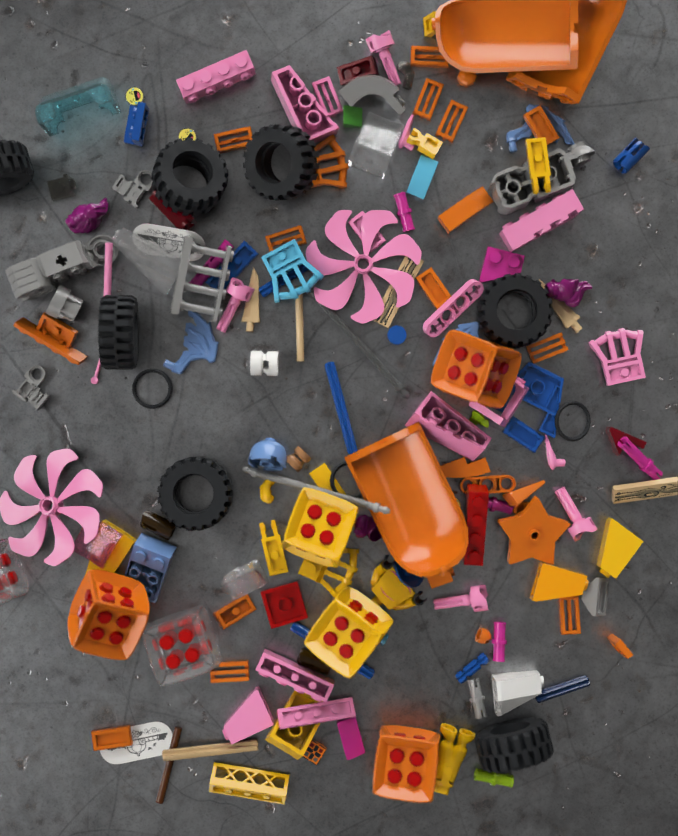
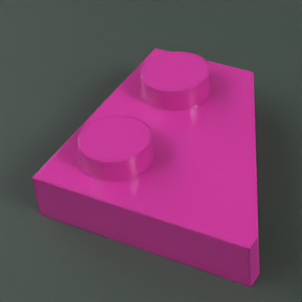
M488 246L479 282L485 283L507 274L521 273L525 256Z

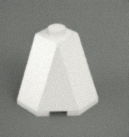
M537 670L491 674L494 712L496 716H502L542 694L541 688L544 687L543 676H540Z

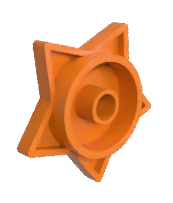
M537 496L531 499L524 510L514 516L497 521L509 538L507 562L510 565L529 558H535L553 565L555 542L570 526L567 520L548 515Z

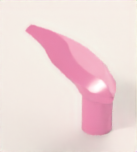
M413 114L408 119L398 143L399 148L404 146L412 151L415 145H411L406 141L413 124Z
M545 435L547 460L550 468L555 470L556 467H564L566 464L565 459H556L550 440Z

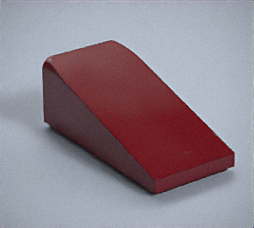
M372 55L336 67L341 86L360 76H380L376 59Z

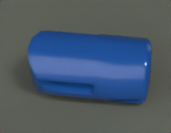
M635 137L613 160V165L617 170L623 167L621 173L626 174L650 148Z

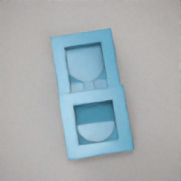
M421 154L406 192L424 199L439 161Z

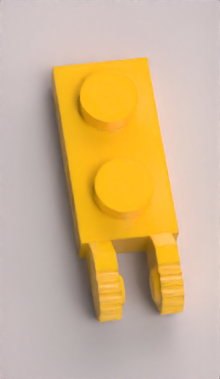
M546 138L526 139L525 146L533 194L539 193V178H544V190L548 193L551 191V172Z
M271 520V528L274 535L267 537L264 523H259L269 575L274 576L289 572L284 549L281 548L282 540L278 533L276 521Z

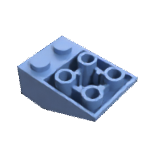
M141 533L133 546L124 576L140 581L146 588L148 600L156 603L177 546Z

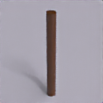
M175 726L169 749L178 747L182 731L181 727ZM174 760L166 761L156 803L163 804Z

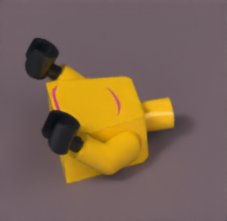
M386 555L373 571L370 583L372 585L371 590L375 596L371 600L378 606L384 604L388 610L393 609L395 611L424 604L427 598L422 600L419 597L423 592L419 591L416 594L412 588L405 586L399 580L393 567L395 560L391 563L388 562L389 555Z

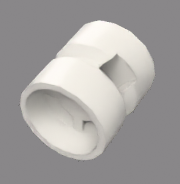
M251 351V375L262 376L263 373H266L267 376H278V351H267L266 354L262 351ZM264 360L269 361V366H264Z

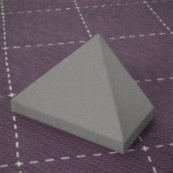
M595 578L588 584L587 590L583 591L582 595H579L594 617L606 616L610 578Z

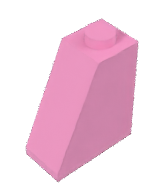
M259 686L254 688L223 726V735L226 740L230 741L231 745L274 725L275 720Z

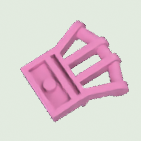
M620 328L615 332L606 331L604 335L595 341L591 340L588 342L590 348L601 361L607 386L646 378L640 354L643 340L642 330H637L636 332ZM627 338H632L636 341L634 355H630ZM620 339L624 357L617 358L613 340ZM605 342L608 344L611 360H607L599 348Z

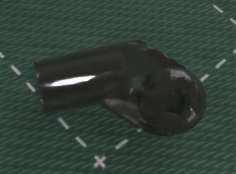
M399 62L397 70L405 76L402 88L411 90L415 72L409 62Z

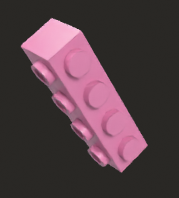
M245 50L179 78L176 82L185 103L188 104L194 103L204 96L213 95L223 88H229L239 81L248 80L256 74L249 54Z
M264 649L256 667V671L261 676L276 679L277 683L284 686L289 685L301 694H309L311 698L319 702L324 701L327 703L335 685V680L267 649Z

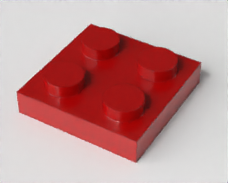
M298 580L261 591L271 629L308 618Z

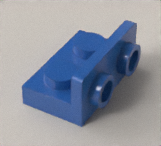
M138 102L137 106H130L124 143L143 146L149 115V108L146 103Z

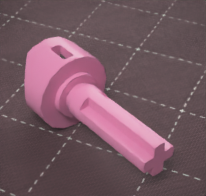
M390 30L380 36L372 35L368 37L366 43L370 53H379L388 79L394 84L400 85L401 81L389 48L395 44Z
M234 277L231 278L226 292L231 297L216 329L224 333L226 332L240 302H249L255 291L254 288L244 285L242 280Z
M565 487L555 491L557 498L571 522H573L568 531L575 542L581 539L584 532L598 530L591 517L582 518Z
M486 585L470 586L469 595L433 599L434 608L437 610L471 605L474 612L488 611Z

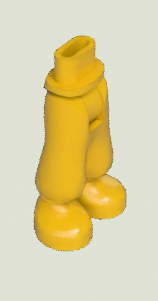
M442 723L439 730L444 736V740L439 744L434 791L448 795L450 788L454 786L453 784L461 764L466 757V746L474 740L476 734L471 730L460 728L457 744L453 745L457 735V728L450 724Z

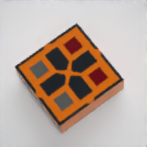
M312 738L303 757L317 766L327 747Z

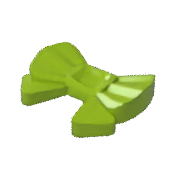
M473 410L469 421L474 425L480 424L489 428V420L485 419L484 415L477 410Z

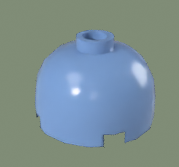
M265 438V440L255 443L251 448L248 464L253 468L262 466L264 467L263 471H282L283 467L286 468L287 453L285 448L276 442V439Z

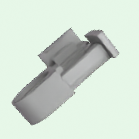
M149 170L141 171L134 180L135 185L133 181L128 182L124 179L125 176L120 174L111 188L124 196L123 198L127 203L135 208H139L137 203L145 191L149 193L153 182L151 181L150 184L145 185L141 182V177L144 174L151 176L152 172Z
M34 365L24 375L26 379L17 390L13 389L12 392L22 401H28L37 410H40L50 398L47 393L43 394L40 392L41 389L39 388L47 378V371L42 366ZM35 369H41L43 373L42 377L38 380L33 377Z

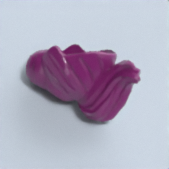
M105 197L98 204L90 203L77 206L65 220L69 229L73 233H90L101 224L102 216L107 213V198Z
M552 279L544 286L549 292L547 293L548 297L564 301L569 307L578 306L585 291L592 289L591 284L587 281L579 282V279H562L559 282Z
M365 514L358 516L354 523L355 530H353L357 538L368 536L372 542L382 538L372 516L369 517Z

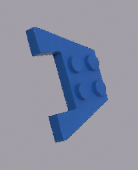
M528 362L517 375L526 381L525 386L530 388L522 401L546 412L538 431L555 438V416L561 403L564 378ZM514 384V386H513V389H512V391H511V394H510V396H509V398H508L506 404H505L502 408H500V409H497V408H494V409H496V410H498V411H500V412H503V411H504V409L506 408V406H507V404H508V402H509V399H510L511 395L513 396L514 393H515V390H516L515 384Z

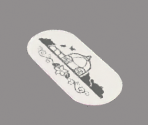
M145 223L137 226L132 234L133 243L141 252L180 260L185 236L192 237L196 245L206 247L203 238L190 230ZM194 252V254H190L189 261H196L204 254Z
M157 721L131 726L133 740L131 746L100 750V753L111 764H123L160 756L163 750L169 749L173 734L166 724Z

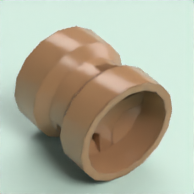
M300 446L294 449L292 455L287 456V462L297 472L302 469L304 463H308L311 460V457Z

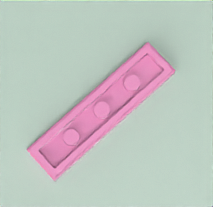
M353 697L330 700L327 703L318 702L277 709L280 730L356 717Z

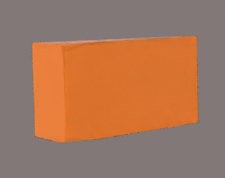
M542 480L502 496L510 507L519 505L542 487L545 481Z
M246 593L213 612V615L220 628L224 630L257 609Z

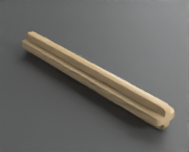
M257 739L238 741L232 745L230 742L166 749L162 752L163 761L257 751L258 741Z

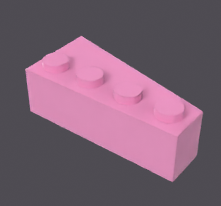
M290 65L272 72L271 82L293 127H298L302 129V132H306L310 136L309 141H314L315 144L325 140L332 134L337 135L338 125L331 120L327 111L320 106L315 96L308 91L304 82Z
M571 189L565 194L561 193L552 198V201L548 204L543 203L536 207V211L521 215L519 217L520 220L513 223L511 221L502 226L503 230L499 234L509 252L516 251L577 217L584 208L574 190Z
M432 391L420 403L404 425L408 427L419 422L427 438L471 461H474L486 449L492 439Z

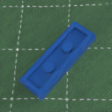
M245 240L234 251L232 262L228 263L227 269L230 270L229 280L225 281L224 289H227L232 277L237 278L259 255ZM210 276L206 283L211 288L217 289L219 277Z

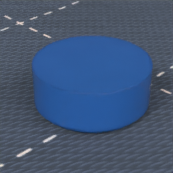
M399 325L391 327L387 333L389 342L394 345L402 344L407 336L406 330Z

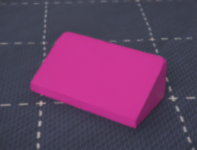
M356 717L337 720L346 759L351 760L364 754L365 749Z

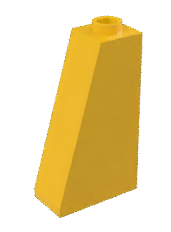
M102 520L86 573L91 569L117 573L133 549L137 539L108 520Z

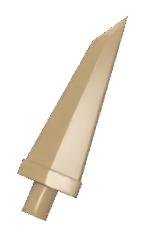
M253 266L249 287L254 288L255 291L250 301L245 303L241 321L247 323L246 332H254V323H260L259 276Z
M539 279V281L542 283L540 286H541L543 289H545L544 286H545L546 284L543 283V282ZM551 298L553 302L551 307L566 329L571 326L576 333L583 329L577 322L580 319L578 314L567 306L564 301Z

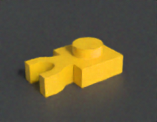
M416 128L413 129L406 141L411 145H417V151L431 159L435 158L443 144L442 141L428 133L425 136L422 135Z

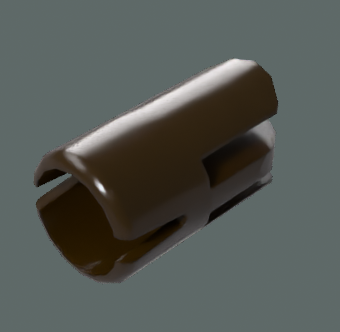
M150 510L145 511L142 515L140 522L142 528L167 541L171 538L176 529L173 522L170 523L166 518Z
M304 647L300 650L297 657L299 665L325 675L329 674L331 668L308 648Z

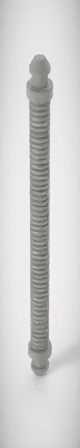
M248 466L242 468L245 474H251L252 477H259L300 490L303 487L316 489L376 513L383 512V514H389L391 511L387 506L383 507L377 502L373 503L359 498L356 499V497L265 472L259 468L254 467L252 469Z

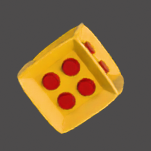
M303 487L290 516L281 548L309 561L338 568L359 508L339 497L316 489Z
M347 586L337 594L335 600L330 603L316 621L304 640V644L330 668L350 679L357 674L366 659L384 638L394 621L386 611L367 596Z

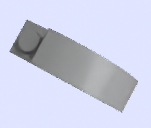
M360 76L349 81L339 90L340 95L351 107L363 96L377 94L385 98L399 115L406 110L404 106L406 103L402 97L394 95L399 90V87L382 76Z

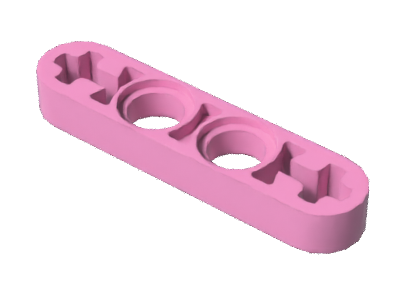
M475 279L467 281L424 322V333L433 338L440 335L482 295L484 291L483 284ZM463 297V304L461 306H457L456 302L458 298ZM449 310L450 316L447 319H443V313ZM431 325H434V326H433V327H434V330H433V331H431V327H430Z

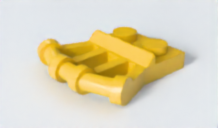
M345 548L343 553L350 554L349 564L341 560L339 561V566L347 569L345 576L328 570V566L307 559L303 560L298 574L321 583L336 598L343 588L351 585L353 582L352 577L358 570L357 554H359V548ZM328 575L341 581V583L334 589L323 577Z

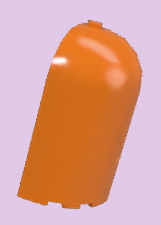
M451 0L440 5L436 11L435 18H432V30H436L439 52L448 64L460 71L494 73L578 69L577 29H574V24H578V0Z
M578 0V24H574V29H577L578 69L509 72L506 80L525 91L528 88L538 92V97L550 101L552 98H557L564 104H579L623 15L627 0Z
M417 422L344 457L364 500L380 503L381 506H387L391 510L389 514L369 511L394 560L407 572L419 577L437 574L444 576L452 572L451 568L457 565L465 556L469 543L468 527L463 512L420 423Z

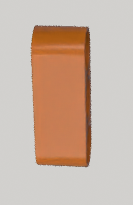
M510 475L473 476L462 478L458 483L459 490L466 494V491L463 489V483L467 480H470L472 484L482 485L484 480L489 479L491 481V487L488 489L489 494L511 492L516 487V481ZM504 478L510 480V486L506 489L501 485Z

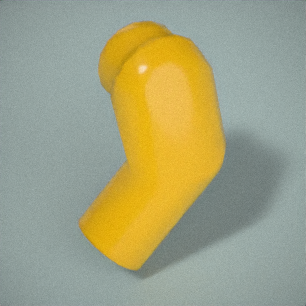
M265 480L260 485V498L267 504L272 503L274 500V496L271 494V487L275 482Z

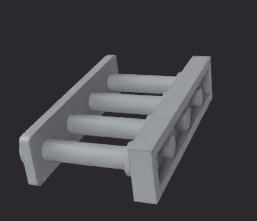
M184 237L169 313L179 315V311L187 310L212 315V322L217 323V319H221L223 308L220 307L221 300H224L226 296L224 284L225 281L229 280L230 270L227 269L228 263L232 262L234 251H231L232 246L227 245L225 251L196 245L192 237ZM195 252L223 258L221 270L192 264L189 261L190 254ZM195 272L219 277L218 287L215 289L188 283L185 280L186 274ZM191 291L215 296L214 308L185 302V300H182L183 292Z

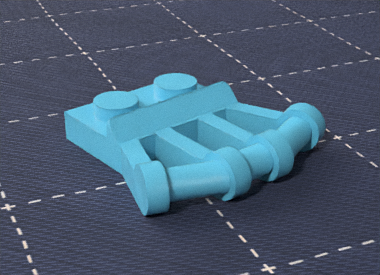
M295 239L261 257L272 278L275 303L280 302V300L298 299L299 295L311 292V288L319 279L322 280L324 277L322 273L306 261ZM302 264L313 273V276L307 283L299 269V266ZM293 269L302 286L294 289L287 275V272ZM278 277H283L290 290L289 292L279 293Z

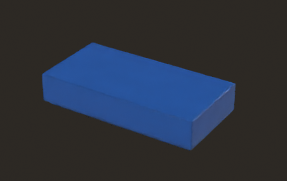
M512 416L502 431L532 453L536 452L545 438L514 416Z

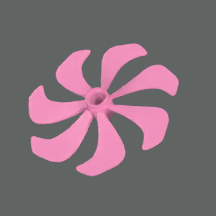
M339 210L327 222L325 234L333 244L353 256L355 260L346 261L328 258L320 253L315 240L306 249V259L324 276L338 273L354 267L355 270L342 284L332 290L327 291L314 287V296L318 303L329 309H342L352 294L358 275L362 274L365 300L362 309L353 314L351 319L364 324L380 317L384 312V303L380 293L368 275L370 271L382 277L395 289L397 293L396 307H402L409 303L414 289V279L410 274L393 269L373 267V263L391 256L403 255L409 257L418 265L421 260L422 251L412 237L401 234L390 240L372 258L368 256L378 231L384 225L398 223L397 218L390 211L371 210L362 219L361 233L364 254L360 255L350 241L346 231V222L352 211ZM366 260L369 266L366 269H361L358 266L359 261Z
M71 449L53 451L48 456L47 474L50 496L47 497L37 485L33 474V467L37 456L24 457L14 474V481L19 488L40 499L39 505H17L13 503L7 491H4L0 497L1 516L3 521L9 525L23 523L40 512L42 513L28 535L23 538H8L10 548L15 553L32 557L39 552L45 539L50 517L55 535L54 551L44 559V563L51 566H57L72 556L75 549L73 537L58 515L64 514L69 516L83 527L85 544L91 542L98 534L100 516L95 508L88 506L64 507L63 500L86 490L92 491L98 497L102 496L103 483L92 470H81L58 498L54 497L57 483L64 467L68 463L79 459L77 454Z

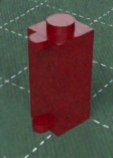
M153 191L149 200L176 228L190 231L194 229L196 220L190 213L188 216H183L182 212L178 211L177 214L172 212V208L169 206L166 208L162 204L163 200H158L155 195L156 191Z

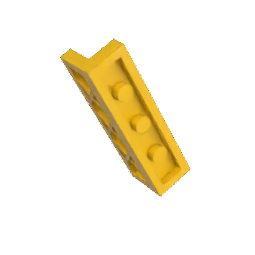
M214 762L209 792L285 805L290 775ZM217 769L225 770L228 774L224 778L215 777ZM238 773H244L247 779L241 782L237 781L234 776ZM257 776H262L266 782L259 785L253 779ZM276 779L285 780L284 789L275 787L272 782Z

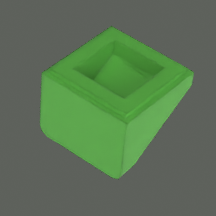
M348 105L343 106V128H362V108Z

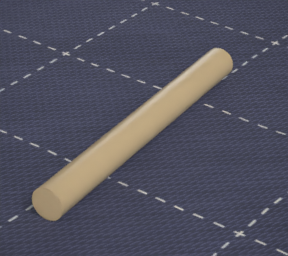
M301 294L295 300L297 362H304L303 294Z

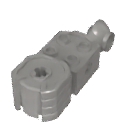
M578 142L567 148L568 153L562 149L548 153L551 172V191L548 193L544 190V178H539V193L533 194L528 161L524 162L522 167L513 166L496 173L489 185L488 191H492L493 200L499 207L497 212L509 215L525 209L532 199L534 203L569 191L574 186L576 179L573 166L578 167L591 160L590 157L596 151L590 146H586L584 142Z
M97 235L86 243L80 240L73 241L42 253L35 258L12 265L5 272L16 299L21 298L22 301H29L55 290V282L63 283L68 281L69 277L73 275L81 276L86 274L88 269L99 265L104 266L105 255H100V249L105 247L106 242L113 243L112 262H114L119 252L118 244L109 235Z

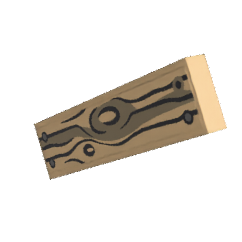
M405 256L398 271L406 272L415 279L424 260L421 259L420 263L416 265L409 257ZM391 284L382 299L384 312L380 317L373 320L386 328H389L399 307H396L397 293Z
M678 477L612 486L613 504L678 495Z

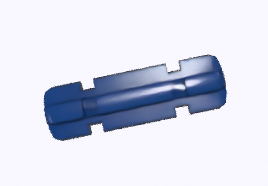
M484 653L477 656L478 659L471 661L463 668V671L460 670L455 675L461 684L467 680L468 676L471 677L482 668V665H486L489 662V658Z

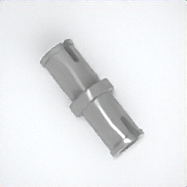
M468 679L467 682L471 694L469 699L473 704L475 719H481L482 716L485 718L487 717L484 705L485 696L481 691L480 679Z

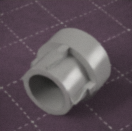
M60 284L46 310V314L56 319L59 317L73 322L84 300L74 296L75 294L71 293V289Z

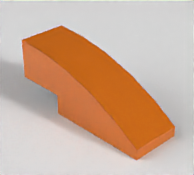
M482 186L439 215L437 220L446 232L450 234L494 201Z
M461 457L440 465L445 477L467 478L491 472L485 457L469 463L466 462L465 457Z

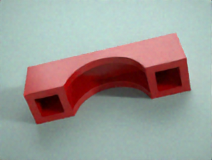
M467 484L466 524L468 527L469 543L465 556L462 558L464 565L483 566L489 498L487 485Z

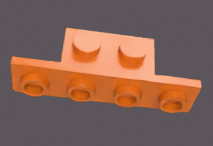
M46 312L42 314L38 325L24 317L17 320L13 325L21 333L29 335L36 342L44 344L54 353L62 355L73 364L80 365L88 357L72 347L78 331L58 318L56 319L46 314Z

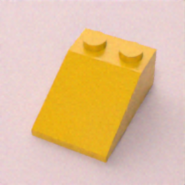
M294 690L283 708L318 703L319 701L311 698L309 694H301ZM277 717L265 740L298 760L306 752L320 723L280 730Z

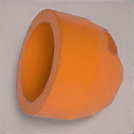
M480 627L476 633L475 641L487 644L491 640V633L487 629Z

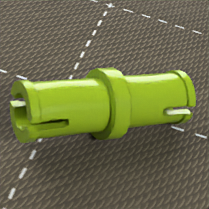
M478 768L474 770V781L487 782L492 786L497 784L510 788L513 787L514 775L488 772Z

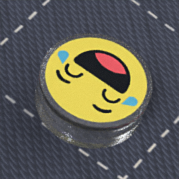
M131 87L126 91L125 99L130 106H137L138 102L145 101V95L140 88Z
M183 128L178 133V139L182 138V141L185 138H192L193 141L198 139L196 132L192 128Z

